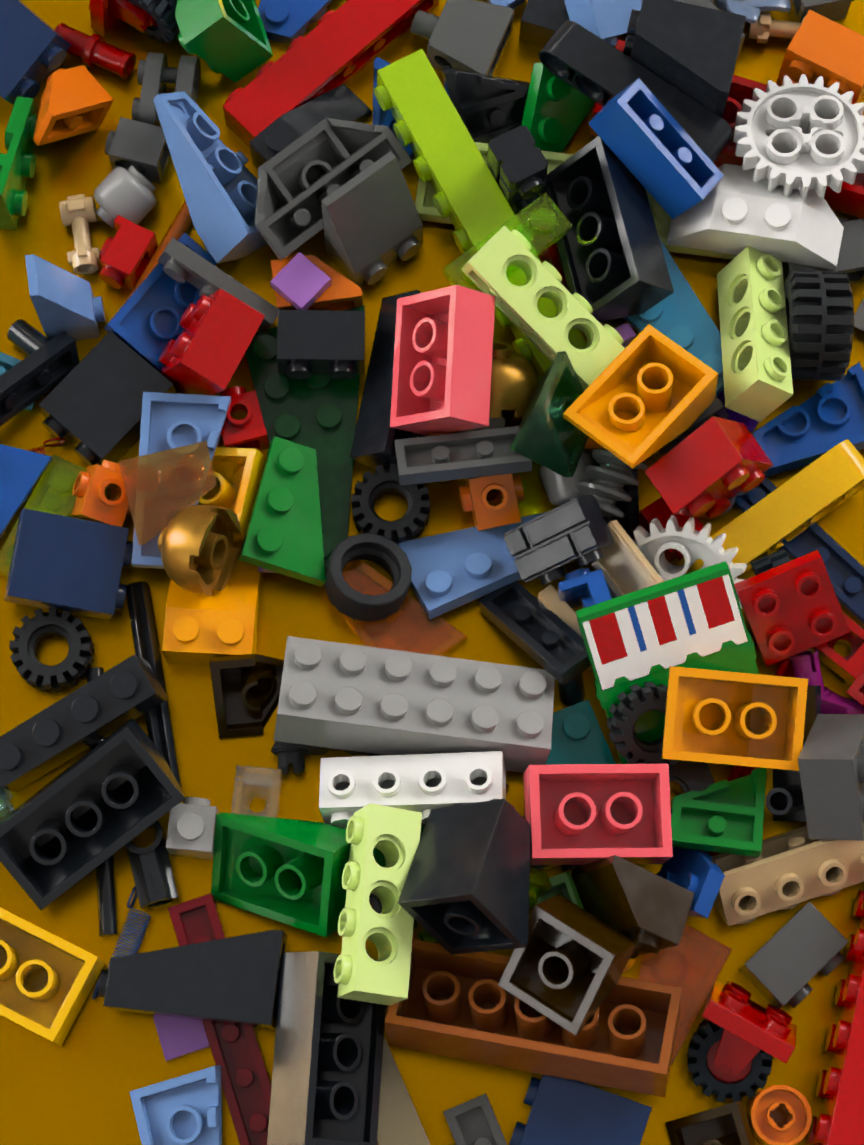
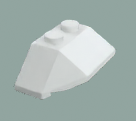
M724 163L718 168L724 176L707 196L675 219H671L667 245L738 255L749 245L763 253L774 256L782 262L837 269L844 227L826 200L820 198L814 189L808 191L806 199L801 198L799 189H793L791 194L785 197L783 192L784 186L781 185L769 191L767 190L769 179L766 177L757 182L753 181L755 168L743 170L742 166Z

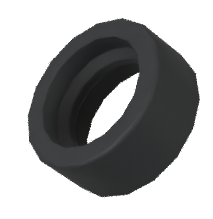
M369 533L353 535L340 542L330 556L325 571L326 582L324 588L329 601L340 613L354 620L378 621L386 619L398 611L411 584L412 568L406 553L395 542L382 535ZM351 561H373L388 571L393 579V586L386 594L376 596L362 594L352 589L344 580L342 575L343 568Z

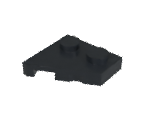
M448 68L441 70L446 92L474 142H490L492 139L521 126L530 85L529 82Z

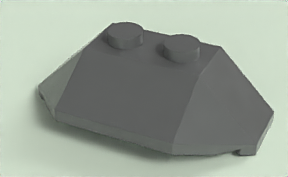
M325 118L258 167L255 227L279 260L284 259L324 228L321 200L390 151L396 156L401 170L412 162L388 126Z

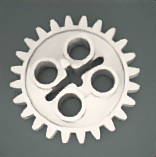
M801 74L799 83L793 84L791 79L785 75L780 87L769 80L767 81L766 92L755 88L752 100L744 99L742 111L737 113L733 142L737 143L735 155L744 157L743 170L755 168L753 181L755 182L765 177L769 179L767 188L769 191H772L778 185L784 186L783 192L785 197H788L793 189H799L801 198L806 199L808 191L814 189L820 198H824L827 186L836 193L841 192L843 181L851 185L854 184L856 174L864 173V102L852 104L853 91L840 95L838 93L840 83L835 82L829 88L823 87L824 81L822 76H819L814 84H808L805 74Z
M671 515L666 528H663L660 521L655 518L650 523V533L640 525L633 531L636 539L633 542L663 581L684 575L698 559L704 562L700 569L726 561L733 583L736 584L745 580L738 579L737 576L745 571L746 563L733 564L732 559L739 550L738 547L724 550L722 544L727 535L723 533L715 539L709 537L711 531L710 523H707L701 531L695 530L694 517H690L684 527H679L676 516ZM670 548L677 549L683 554L685 564L681 566L670 564L665 559L664 551ZM608 587L611 596H612V597H616V596L613 594V592L610 590V588Z

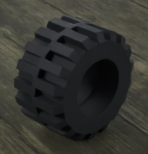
M791 271L784 283L792 380L840 381L850 362L854 331L853 293L845 272Z

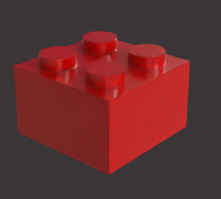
M222 288L208 297L202 295L196 305L191 303L182 315L179 325L184 329L177 340L171 339L160 355L159 362L164 364L160 373L172 382L174 387L186 394L214 396L224 391L265 315Z
M712 416L649 467L645 473L674 515L713 519L724 513L731 506L729 500L741 490L748 492L758 486L765 479L763 473L772 467L773 463L744 423Z

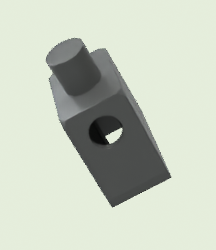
M447 0L440 17L419 9L412 22L411 33L429 40L427 58L432 67L439 71L448 68L493 76L513 30L514 9L475 0Z

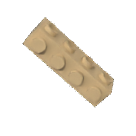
M807 826L762 840V852L759 858L726 853L712 856V862L718 865L725 875L714 906L727 926H731L734 924L750 923L758 916L776 910L795 908L801 902L819 896L835 895L843 888L864 882V841L809 839Z

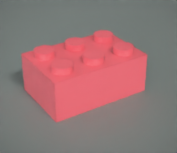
M453 285L397 299L390 415L391 428L429 436V433H452L489 426L495 296L460 285Z
M669 764L529 765L524 772L525 820L531 826L530 866L587 865L613 855L633 864H664L673 857Z

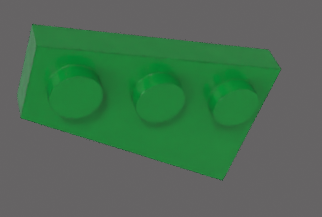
M16 97L5 131V149L7 154L0 153V228L16 230L19 216H25L27 211L28 193L24 191L27 178H33L36 167V155L32 152L35 143L33 135L37 107L33 98Z

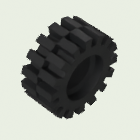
M382 464L375 467V473L371 474L369 470L364 473L363 481H357L354 487L355 493L352 494L351 499L352 515L358 532L382 535L395 543L413 540L415 535L420 537L424 532V525H427L429 521L430 501L427 486L424 487L423 483L400 486L397 464H390V469L384 470ZM386 492L401 494L408 503L405 515L395 521H387L380 518L374 510V503L381 494Z
M49 607V612L44 613L41 608L34 611L36 616L30 619L26 615L21 619L23 626L21 628L16 626L13 631L15 640H10L9 647L13 654L11 655L12 662L21 677L32 687L37 686L40 691L48 692V689H53L55 693L63 692L62 687L67 685L72 689L77 686L75 681L79 677L83 680L85 679L87 667H92L94 644L91 641V636L83 622L78 617L75 618L70 611L64 609L62 613L56 607ZM48 635H60L69 644L67 657L61 663L53 666L40 663L36 658V647L39 641Z
M645 682L644 688H640L638 684L630 686L632 693L626 695L622 691L617 696L621 701L617 706L612 703L609 709L613 714L612 718H607V726L611 730L608 733L610 740L630 764H663V762L669 761L673 766L679 761L662 759L664 734L659 739L651 742L642 741L635 734V723L643 713L651 710L666 713L668 687L663 684L657 687L653 682Z

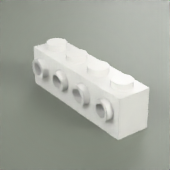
M502 751L321 758L319 810L324 823L342 829L347 828L348 821L353 816V813L369 803L422 812L421 823L426 825L431 809L450 807L457 804L464 805L484 802L492 799H506V768Z

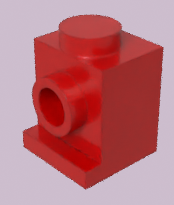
M117 215L114 220L117 233L114 238L110 236L106 239L100 251L99 258L102 270L98 276L103 282L114 288L120 289L124 286L133 290L158 248V243L154 232Z
M235 386L224 390L221 396H231L230 407L222 428L225 447L254 448L259 451L269 449L268 435L256 390L247 392L243 386ZM247 413V416L242 420L232 418V416Z
M844 614L850 632L815 646L813 649L818 650V657L821 662L846 680L845 683L851 686L864 669V629ZM839 643L848 646L850 654L842 657L834 651V646Z

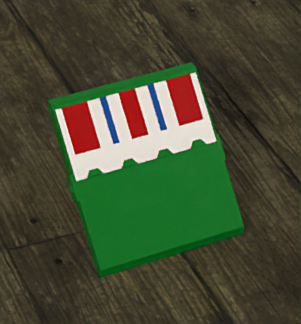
M726 561L575 611L596 680L594 681L597 691L596 697L599 699L603 710H605L607 718L613 717V714L609 711L612 703L618 706L621 702L617 696L622 691L626 695L632 693L630 686L638 684L640 688H644L645 682H653L657 687L660 684L668 687L669 666L759 674L755 660L757 658L754 649L755 645L750 633L746 629L730 569ZM656 710L643 713L635 723L636 737L645 742L659 739L664 734L665 714ZM617 750L620 763L630 764Z

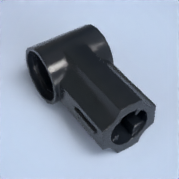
M158 820L149 826L156 830V838L150 846L146 848L136 847L133 844V839L125 845L141 909L167 905L180 899L170 855L166 849L167 835Z

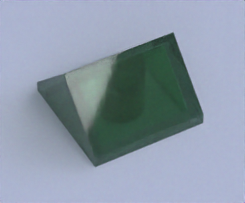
M566 351L557 352L535 387L509 449L563 477H573L589 436L563 418V413L584 392Z

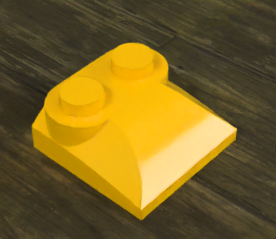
M216 447L198 505H215L231 509L237 514L241 527V534L233 533V542L243 541L265 464V458L259 450L254 448Z

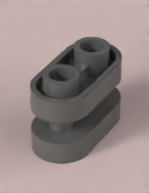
M148 52L146 60H140L138 65L137 80L138 85H142L140 98L135 97L133 100L132 120L161 126L153 99L157 94H165L167 83L176 84L175 92L185 91L197 104L201 72L200 58L197 56L181 55L178 67H168L167 54Z

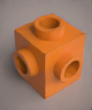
M103 460L102 465L87 466L86 472L82 470L79 472L73 486L72 495L77 498L71 516L122 527L126 515L131 516L135 510L137 479L126 475L127 467L112 461ZM105 489H106V491H107V498L105 497V494H104V490H105Z
M512 473L466 478V485L459 487L463 511H471L473 523L478 531L521 522L517 501L524 500V491L519 474L512 476ZM497 489L494 496L486 498L490 490Z

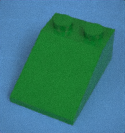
M177 0L175 17L180 30L178 34L179 42L190 55L197 54L205 60L210 69L216 74L222 73L236 83L274 56L255 0Z
M224 812L217 814L211 893L214 899L293 927L328 937L338 930L339 916L346 903L347 890L342 887V874L345 864L349 861L351 845L346 841V829L323 822Z

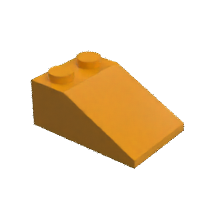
M648 324L563 413V418L633 469L686 431L712 404L716 396L718 372Z
M243 541L233 542L232 546L238 547L241 550ZM238 560L234 573L226 587L222 591L213 589L211 591L213 596L193 593L180 587L170 579L162 652L167 663L210 666L209 658L256 654L263 572H259L257 566Z
M669 666L662 759L799 771L798 757L803 748L808 679Z

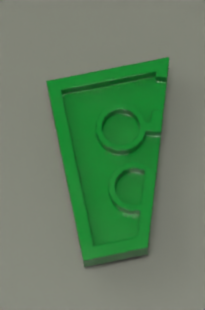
M274 436L270 442L238 560L322 587L326 582L316 449Z

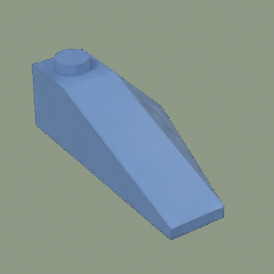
M185 91L157 94L153 99L156 112L194 228L204 242L207 252L213 256L218 264L242 259L267 245L268 243L255 227L258 179L244 166L249 161L248 158L240 150L237 153L233 152L219 139V127Z

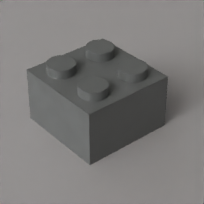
M817 714L798 757L809 839L864 841V714Z

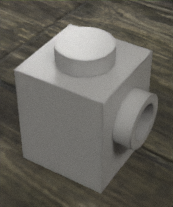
M185 797L183 803L177 804L170 810L166 849L171 856L213 860L215 823L219 810L216 806H210V800L199 797Z

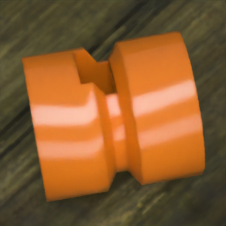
M772 1085L757 1092L744 1106L756 1145H795L807 1135L812 1123L811 1107L806 1097L796 1088L787 1085Z

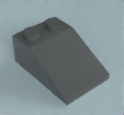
M391 151L321 200L326 254L344 276L359 287L366 283L368 285L375 284L385 276L388 267L399 259L402 261L408 260L421 248V243H423V224L398 160Z

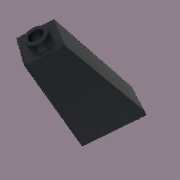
M269 930L111 958L109 970L103 969L101 972L98 995L104 998L103 1006L111 1010L276 1029L282 953L286 952L288 935L283 930Z

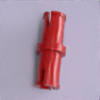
M63 22L55 28V31L72 44L66 52L81 58L84 65L91 68L97 65L120 75L124 79L133 72L136 64V55L134 53L106 43L105 38L95 33L90 36Z

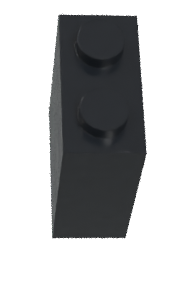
M109 331L41 401L39 406L45 417L42 424L56 438L63 439L66 436L76 445L74 452L89 466L96 463L102 465L103 460L117 463L140 439L143 392L176 393L175 387L172 382Z

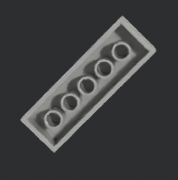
M287 636L273 741L380 755L502 751L506 771L524 773L529 765H546L551 750L555 678L545 669Z

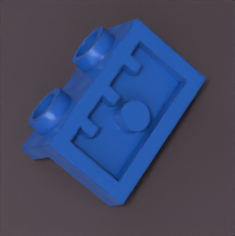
M589 568L572 571L564 576L565 581L558 584L560 600L565 601L571 609L579 606L586 608L612 599L602 569L590 572Z

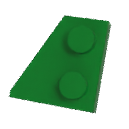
M534 63L521 126H527L536 142L535 148L539 147L543 151L562 153L595 101L552 74L542 63Z
M767 768L754 769L750 775L729 782L725 779L710 784L702 791L692 790L674 796L670 804L672 847L759 858L762 852Z

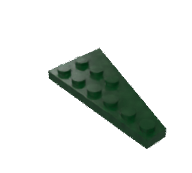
M365 305L343 311H365ZM277 327L256 332L245 354L267 431L269 446L273 437L277 436L316 449L326 571L330 556L336 546L349 537L354 459L350 458L357 425L360 375H356L355 378L350 380H337L331 378L330 375H312L311 378L298 380L289 378L286 374H279L277 365Z

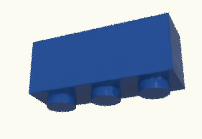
M640 78L609 100L588 123L672 219H675L702 201L724 176Z

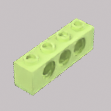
M504 225L461 270L483 293L495 296V305L583 393L625 349L622 346L624 340L613 327L608 324L602 326L591 314L593 312L592 306L583 296L576 292L572 295L560 283L562 276L555 267L547 261L541 263L530 252L532 246L517 230L510 231ZM516 266L522 269L526 275V284L524 286L513 285L507 278V267ZM539 298H549L555 303L557 308L555 317L548 318L539 312L537 307ZM570 329H579L586 335L587 346L585 349H577L571 345L568 339Z
M748 245L717 273L724 397L726 408L761 422L793 395L782 261Z
M369 803L353 813V816L348 821L346 841L351 844L350 856L342 874V887L347 890L346 903L338 920V934L343 936L341 955L337 957L334 966V981L338 984L337 998L389 1006L408 999L414 918L398 904L420 842L422 812ZM374 848L379 849L383 853L386 860L385 867L380 866L375 861L373 856ZM370 893L376 895L381 901V914L372 909L369 902ZM366 940H370L376 945L378 950L377 961L368 956L365 949Z

